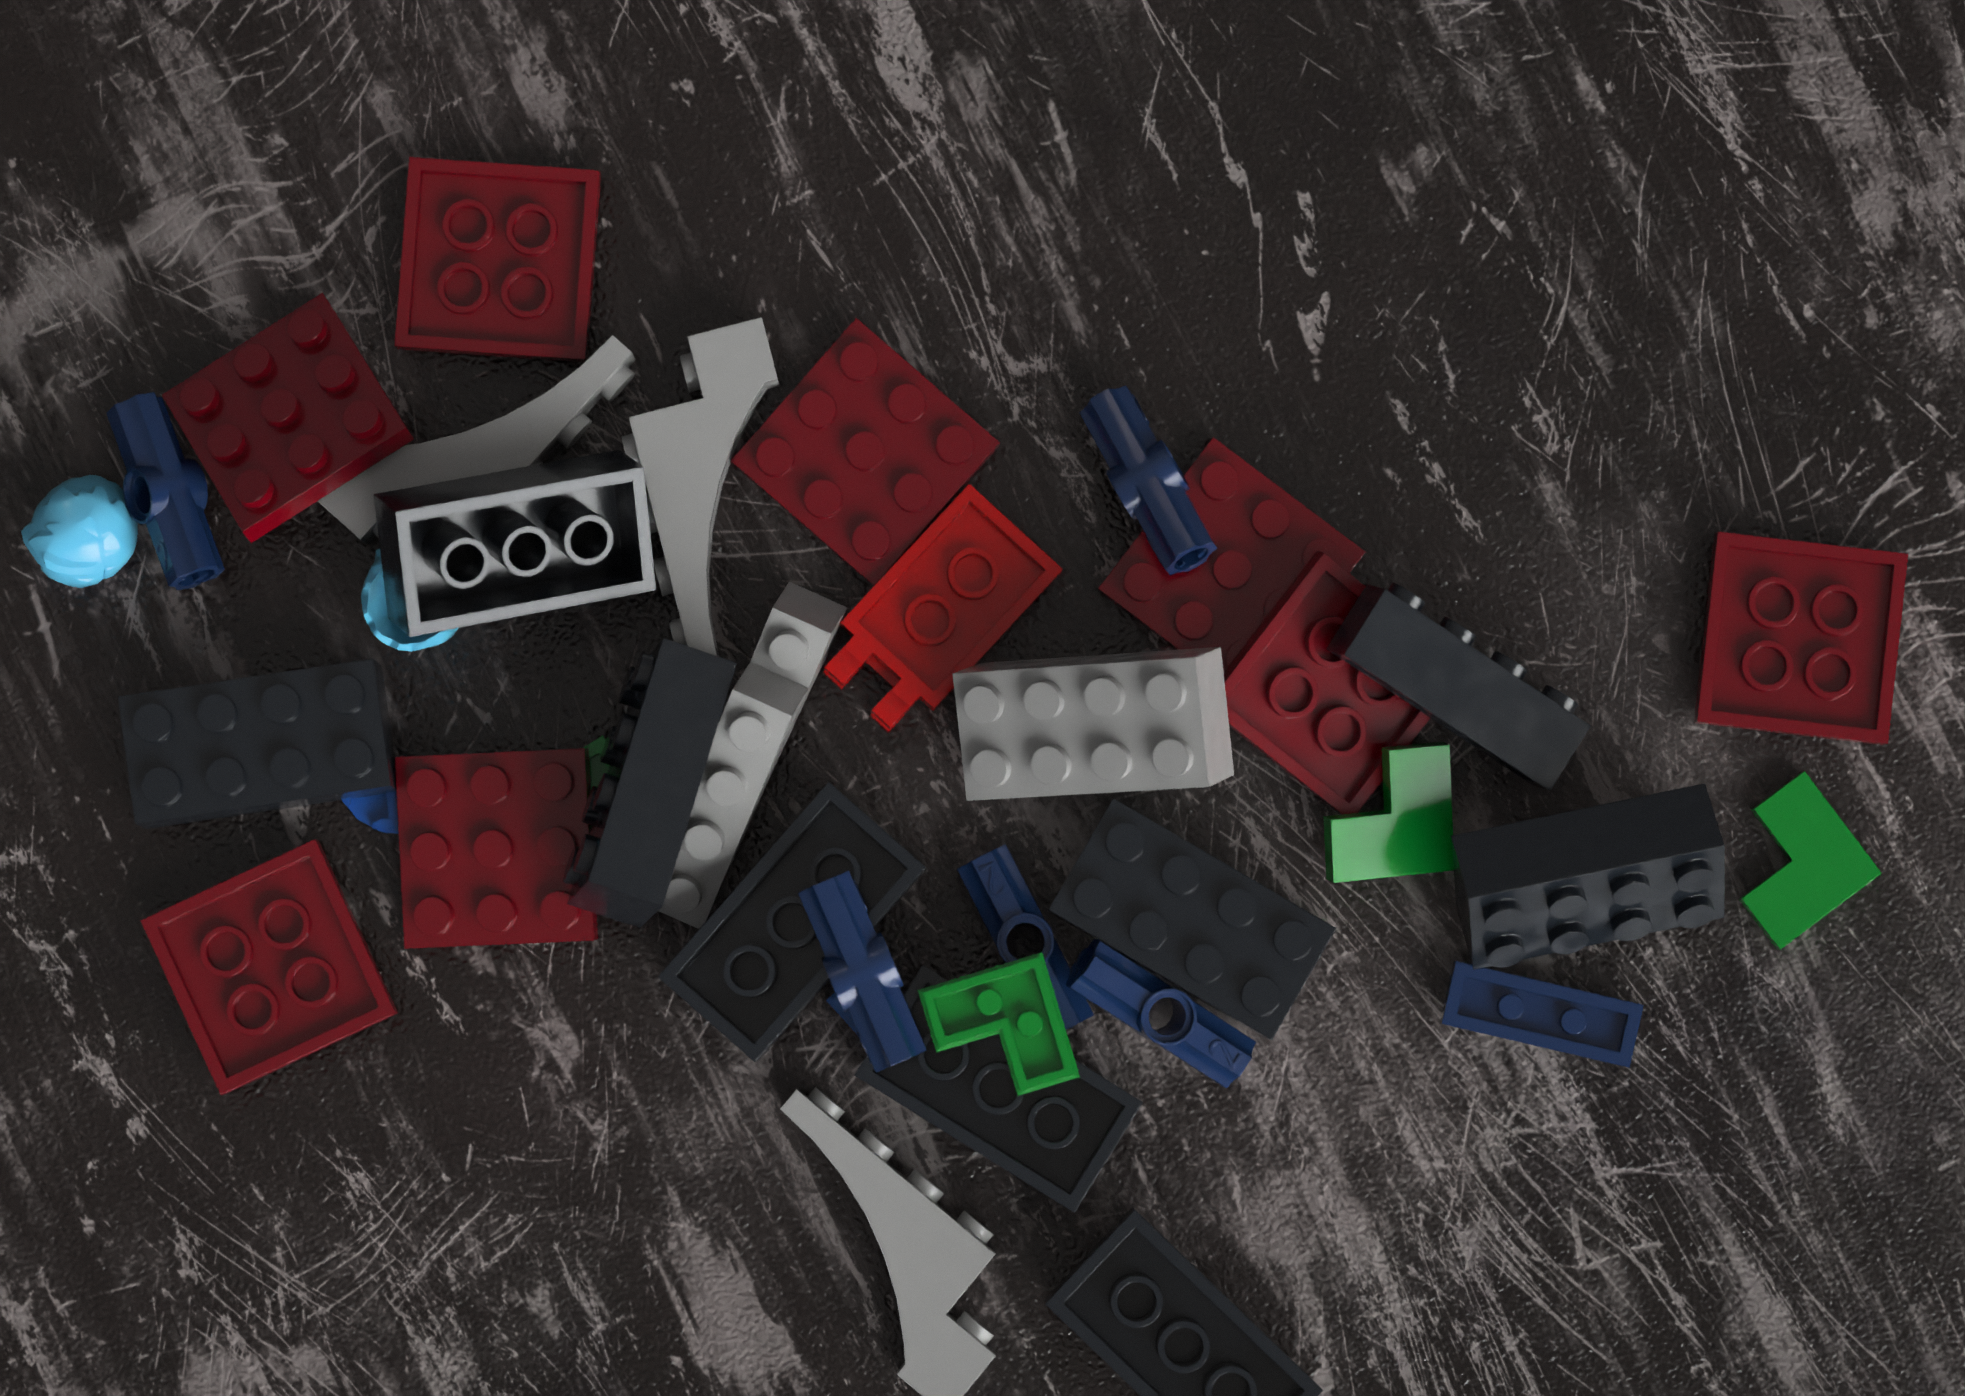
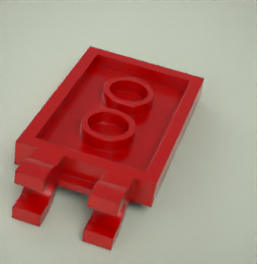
M968 484L840 622V627L852 638L825 665L823 674L842 690L867 663L893 687L871 710L872 713L870 714V717L889 733L918 699L934 711L954 690L953 673L977 665L1062 573L1063 568L971 484Z

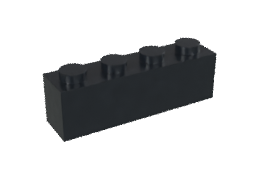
M1392 583L1389 589L1386 590L1367 584L1326 650L1526 782L1550 791L1591 725L1573 714L1578 704L1549 685H1545L1542 692H1539L1524 682L1523 678L1528 671L1504 654L1495 651L1491 658H1488L1473 648L1472 644L1477 637L1460 624L1447 617H1443L1440 624H1437L1422 614L1420 611L1425 602L1402 586Z

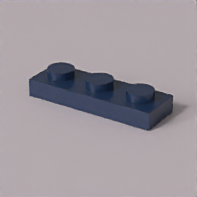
M1454 961L1440 1024L1630 1068L1644 1005L1488 968L1473 970L1471 964Z

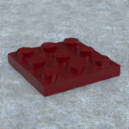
M409 157L394 346L401 350L585 362L588 355L601 183L600 170Z
M323 292L162 394L166 404L235 521L251 543L414 440Z
M856 318L731 459V463L868 583L874 586L1000 446V442Z
M1213 437L1185 473L1184 477L1190 487L1186 492L1217 549L1209 555L1206 562L1189 572L1183 571L1169 575L1160 564L1146 538L1147 535L1142 530L1100 585L1098 591L1175 650L1221 647L1223 671H1225L1317 551L1327 554L1349 573L1365 554V551Z
M1716 532L1713 542L1694 723L1879 745L1888 744L1908 554Z
M1317 551L1224 671L1229 726L1339 815L1351 814L1360 811L1383 781L1382 747L1411 744L1430 718L1326 650L1364 590L1365 585L1327 554Z
M588 748L395 757L404 949L575 942L598 939L597 914L567 904L572 885L563 883L565 869L574 846L580 847L584 835L589 834L591 825L581 822L591 791Z
M318 839L309 841L140 920L220 1095L236 1090L398 1014Z

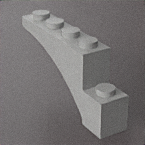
M762 317L687 336L691 353L680 355L689 393L701 390L703 398L631 416L629 420L633 433L621 436L625 454L644 467L645 483L649 494L647 495L650 533H659L664 553L663 557L653 559L662 596L674 593L680 618L669 621L673 641L718 657L719 653L712 621L710 564L713 529L720 495L737 444L757 405L768 389L780 386Z
M612 335L578 369L541 396L505 416L468 431L424 443L405 445L318 500V502L368 545L375 536L378 537L373 494L543 464L560 444L568 450L583 436L592 424V420L586 415L602 397L611 402L626 388L635 375L629 367L636 359L633 353Z
M792 582L787 584L772 607L751 661L732 689L718 723L664 904L658 910L659 912L697 929H700L709 919L769 779L818 673L826 660L847 607Z
M815 1087L808 1096L799 1088L796 1089L780 1110L815 1142L841 1174L865 1213L884 1255L897 1299L904 1343L905 1362L898 1369L897 1375L922 1396H964L996 1357V1351L987 1345L994 1335L966 1311L956 1319L949 1313V1310L995 1256V1251L986 1244L994 1234L965 1210L957 1219L937 1203L944 1193L917 1170L914 1169L907 1178L887 1162L895 1152L865 1128L857 1137L843 1126L838 1120L845 1111L818 1088Z

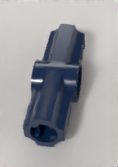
M1125 385L1116 389L1108 388L1089 399L1087 406L1079 413L1110 468L1106 471V474L1132 519L1134 521L1138 519L1160 564L1169 575H1173L1183 571L1189 572L1206 562L1209 555L1217 547L1186 492L1190 487L1163 440H1157L1136 397Z
M155 392L135 395L126 401L114 404L106 414L127 470L123 482L125 505L131 518L136 523L147 525L168 586L175 587L176 590H183L217 578L225 568L204 513L208 499L206 478L200 465L195 460L184 458L163 398L157 397Z
M1004 844L956 869L1004 963L1018 960L1011 955L1007 948L1006 942L1010 930L1016 925L1023 923L1037 927L1043 935L1044 947L1042 953L1065 1029L1067 1030L1092 1017L1094 1013L1087 999L1065 985L1070 975V967L1007 845Z
M847 871L799 892V897L825 954L821 959L844 1012L849 1010L858 1030L859 1039L875 1072L877 1073L927 1051L900 989L904 984L882 933L876 934L867 913L868 909L850 872Z
M1094 938L1091 944L1081 951L1072 965L1069 978L1065 984L1067 987L1131 1027L1137 1034L1156 1043L1222 1087L1228 1088L1236 1078L1241 1076L1250 1062L1256 1043L1255 1040L1191 1000L1184 992L1171 987L1099 939ZM1162 998H1169L1173 1005V1014L1170 1021L1164 1027L1153 1029L1149 1022L1151 1007L1156 1001Z

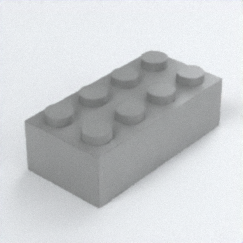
M1221 647L979 663L953 673L967 801L1210 787L1234 775Z

